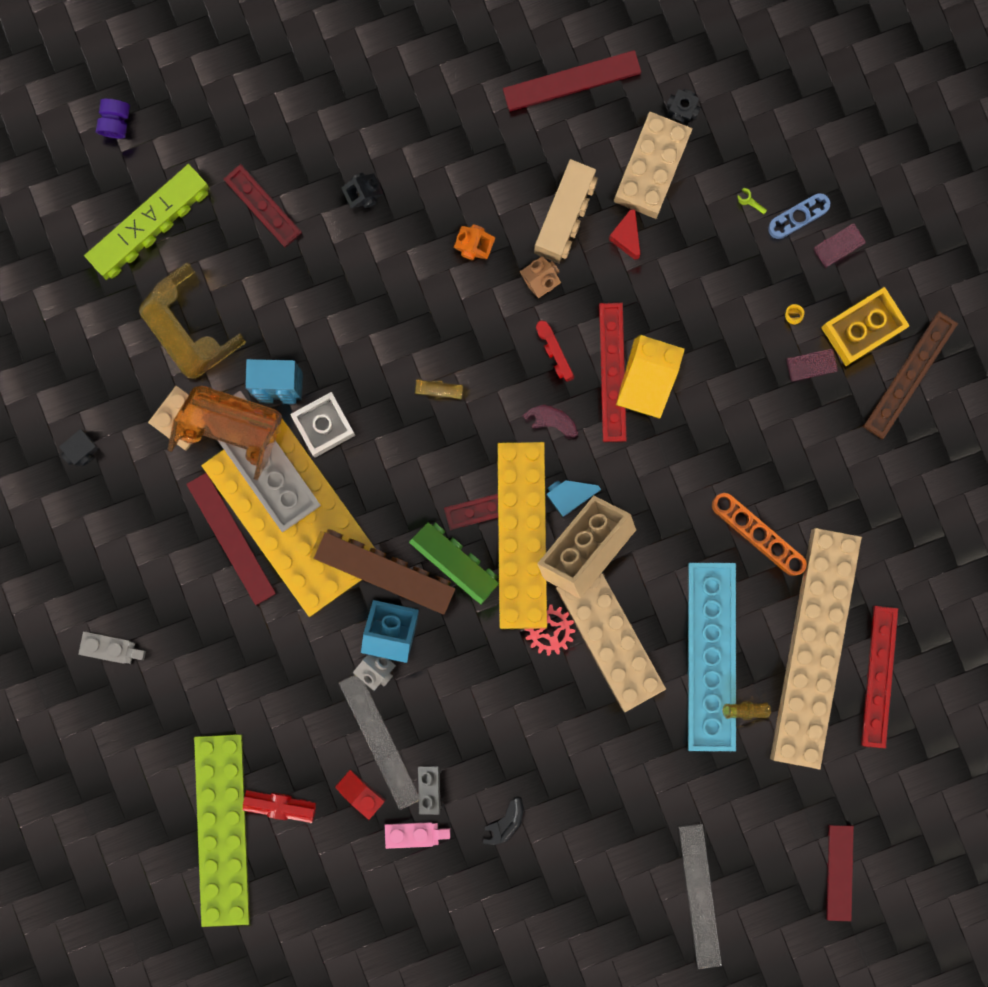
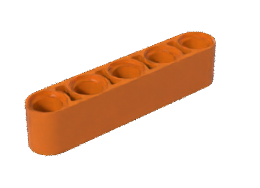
M721 493L713 499V511L785 573L795 576L805 571L807 566L805 558L732 495ZM720 498L728 500L729 508L727 510H721L718 507L717 503ZM738 513H743L747 518L744 526L736 523L735 517ZM756 528L764 531L765 536L762 541L756 540L753 536ZM774 543H778L782 547L780 556H775L771 552V547ZM792 558L800 562L798 571H792L789 567V562Z

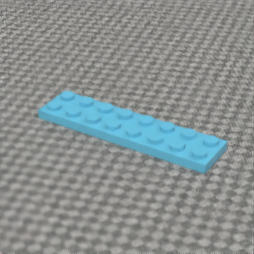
M688 563V751H736V563Z

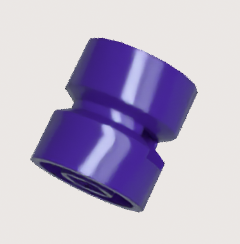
M101 99L99 114L102 117L97 120L96 133L110 138H125L127 124L124 120L128 119L130 104L115 99Z

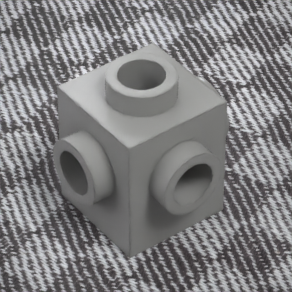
M367 655L353 673L375 691L380 684L385 686L393 677L390 672L396 665L389 659Z

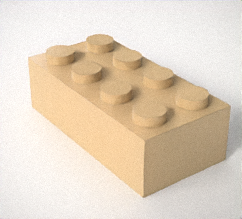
M649 112L614 202L656 219L693 128Z
M570 159L536 241L534 254L559 264L562 258H567L572 244L569 239L570 237L575 238L581 221L578 220V217H584L588 207L589 199L587 195L592 196L597 185L596 169Z
M593 496L537 563L543 578L580 599L636 531L631 514Z

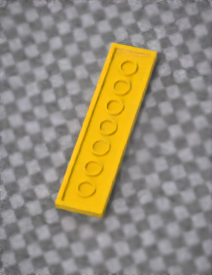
M544 442L498 443L500 629L547 628L546 580L543 578L537 564L546 554Z

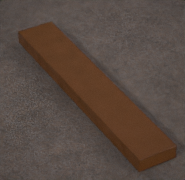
M940 311L936 313L863 426L881 439L885 438L958 325L956 321Z

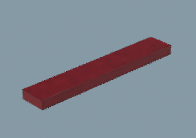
M634 50L503 88V93L510 112L641 74V69Z
M205 473L187 483L186 485L254 604L258 605L275 595V590L208 474Z

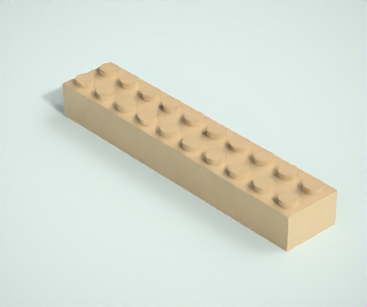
M817 528L811 530L806 556L807 566L803 572L771 750V760L815 769L821 768L862 537Z

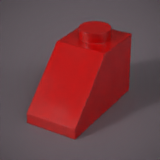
M351 769L335 787L353 807L369 820L386 800Z

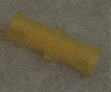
M417 379L415 394L436 396V399L448 397L461 400L463 385L442 383V380L431 382Z
M744 701L741 704L727 703L723 706V715L726 719L742 718L743 720H751L752 718L760 717L768 718L771 713L768 703L752 704L750 701Z

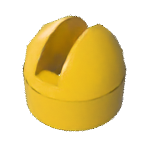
M792 304L786 309L785 318L790 324L795 325L803 320L804 309L800 305ZM799 315H800V317H797V318H791V317H790V316H799Z

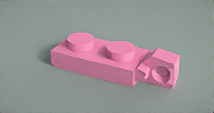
M438 823L385 824L386 849L432 847L433 845H439L438 840L450 839L451 837L450 828L438 829Z

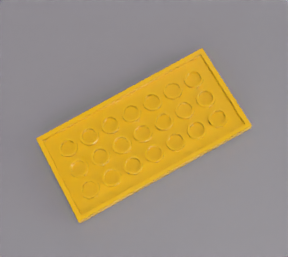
M276 412L263 421V423L321 506L282 533L225 450H222L201 466L304 611L311 617L362 580L310 557L320 531L327 532L328 529L336 531L343 535L342 540L348 542L350 538L365 544L363 549L368 551L375 547L280 414Z

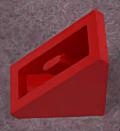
M635 209L627 213L609 237L612 243L634 260L640 257Z

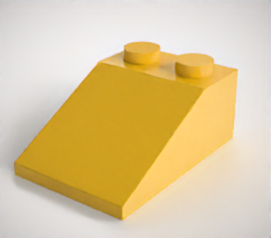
M643 335L635 338L616 405L660 419L678 374L685 349Z

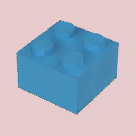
M373 600L363 634L361 653L407 663L419 610Z

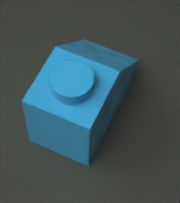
M558 480L547 488L550 492L546 496L563 518L598 493L601 488L598 485L567 480L560 483Z

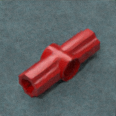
M246 790L242 810L265 814L267 817L279 820L292 819L313 823L316 802L294 799L292 796L285 794H267Z

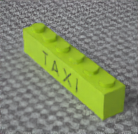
M187 164L84 255L85 258L106 280L109 277L111 279L116 277L126 262H133L143 247H150L156 241L155 237L160 232L165 233L173 226V221L177 217L185 216L191 210L190 206L193 203L202 201L208 195L209 186Z

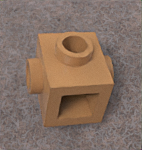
M543 256L520 271L528 288L538 298L561 283L557 276L560 273L553 261L548 262Z

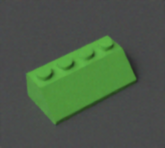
M428 522L410 540V545L482 605L499 585L496 581L498 576L489 568L484 571L479 566L481 561L470 553L467 556L461 551L463 546L454 538L449 541L443 535L446 531L437 523L431 525Z

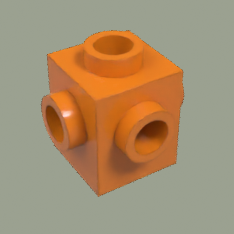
M472 225L471 227L461 226L454 248L462 252L461 256L470 260H474L475 257L488 259L495 237L486 233L484 228L477 225Z

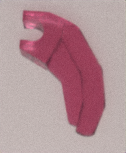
M541 405L531 408L523 415L525 420L529 416L536 417V422L531 425L533 429L549 426L557 428L568 437L578 435L574 421L564 411Z

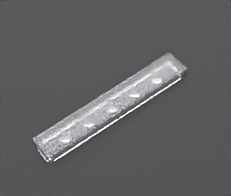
M356 675L339 682L399 810L418 802L419 794L366 684Z
M703 824L680 826L679 834L697 968L719 967L722 965Z

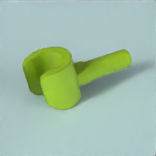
M743 188L742 192L749 197L742 199L738 196L739 203L742 205L749 204L765 214L767 209L751 198L749 189Z

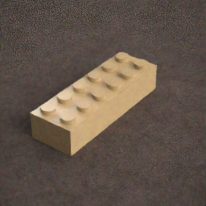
M602 573L580 599L559 587L556 588L623 712L666 690Z

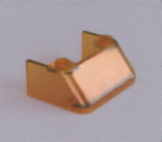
M197 386L192 389L173 420L167 451L172 452L179 439L186 443H195L200 441L204 435L246 449L245 458L251 464L256 465L253 479L258 481L269 460L281 425L282 415L275 409L205 386Z

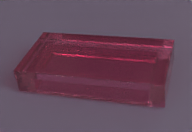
M853 223L814 247V250L827 268L866 242Z
M833 349L787 359L792 382L838 371Z

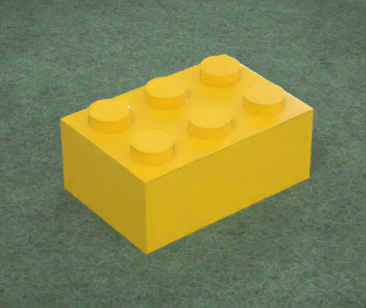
M883 287L828 321L821 328L845 366L907 329L909 324L886 288Z

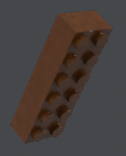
M328 529L327 532L320 531L310 554L311 558L438 613L445 614L455 591V588L450 586L451 581L436 575L432 579L428 577L430 572L415 566L413 569L407 568L408 563L398 558L392 557L391 560L385 558L386 553L375 548H371L370 551L363 549L365 544L349 538L348 542L342 540L343 535L331 529Z

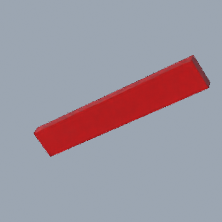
M599 303L603 442H626V408L616 405L625 374L623 303Z
M874 606L861 746L886 748L898 608Z

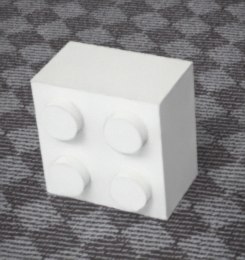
M332 392L290 414L314 457L356 436Z

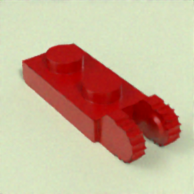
M545 320L537 322V333L541 339L547 341L548 344L544 345L549 357L554 356L558 364L554 368L559 378L564 377L566 382L574 379L573 372L548 322H545Z

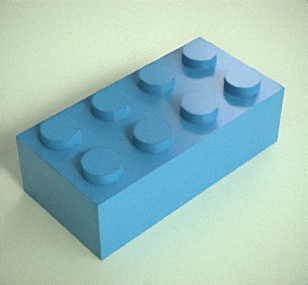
M247 359L246 389L259 403L271 404L273 400H280L283 404H296L297 400H302L303 372L293 360Z

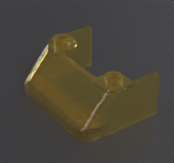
M187 262L154 287L140 305L139 312L181 372L188 378H197L245 344L246 341L239 333L220 347L216 340L211 337H203L194 343L168 308V305L173 303L178 296L176 286L195 273Z

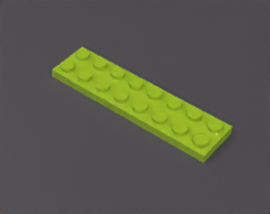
M242 734L194 737L201 926L249 925L245 811L242 810L245 796Z

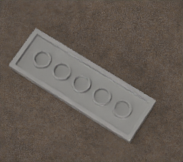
M241 391L202 417L282 533L321 506Z

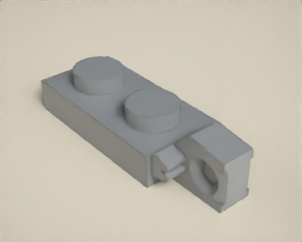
M83 632L78 655L131 664L132 658L144 660L146 651L134 649L135 643L130 642V640Z

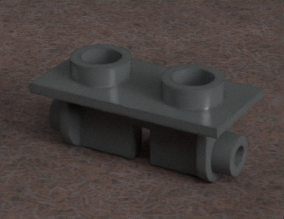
M439 766L418 767L419 814L440 815L442 806L440 802L441 770H439Z

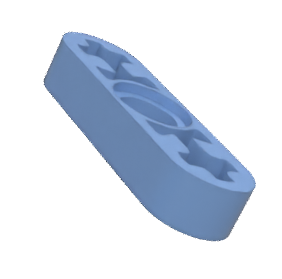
M815 194L775 217L768 227L770 235L773 238L782 239L823 216L830 208L829 198L824 194ZM815 200H817L818 202L823 201V210H821L820 208H816L811 212V214L814 215L811 217L809 208L815 205ZM797 210L803 211L806 216L805 221L796 222L793 218V213ZM785 216H788L790 224L783 228V233L775 231L776 222L781 225L787 221Z

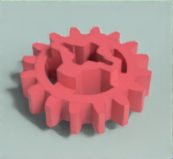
M549 605L547 610V624L549 623L550 626L555 627L560 626V628L553 632L554 636L550 637L549 634L539 635L546 628H541L537 631H534V629H524L530 632L526 640H533L530 647L533 648L537 645L539 647L538 653L545 649L549 656L551 650H555L556 654H560V647L565 650L568 649L565 644L566 641L573 642L569 634L575 633V630L570 629L569 625H572L574 621H567L566 618L569 616V613L567 612L562 615V607L554 611L553 606ZM549 614L558 616L562 621L559 623L552 621ZM565 629V636L559 643L557 636L561 630ZM543 637L549 640L551 646L543 645L537 639Z

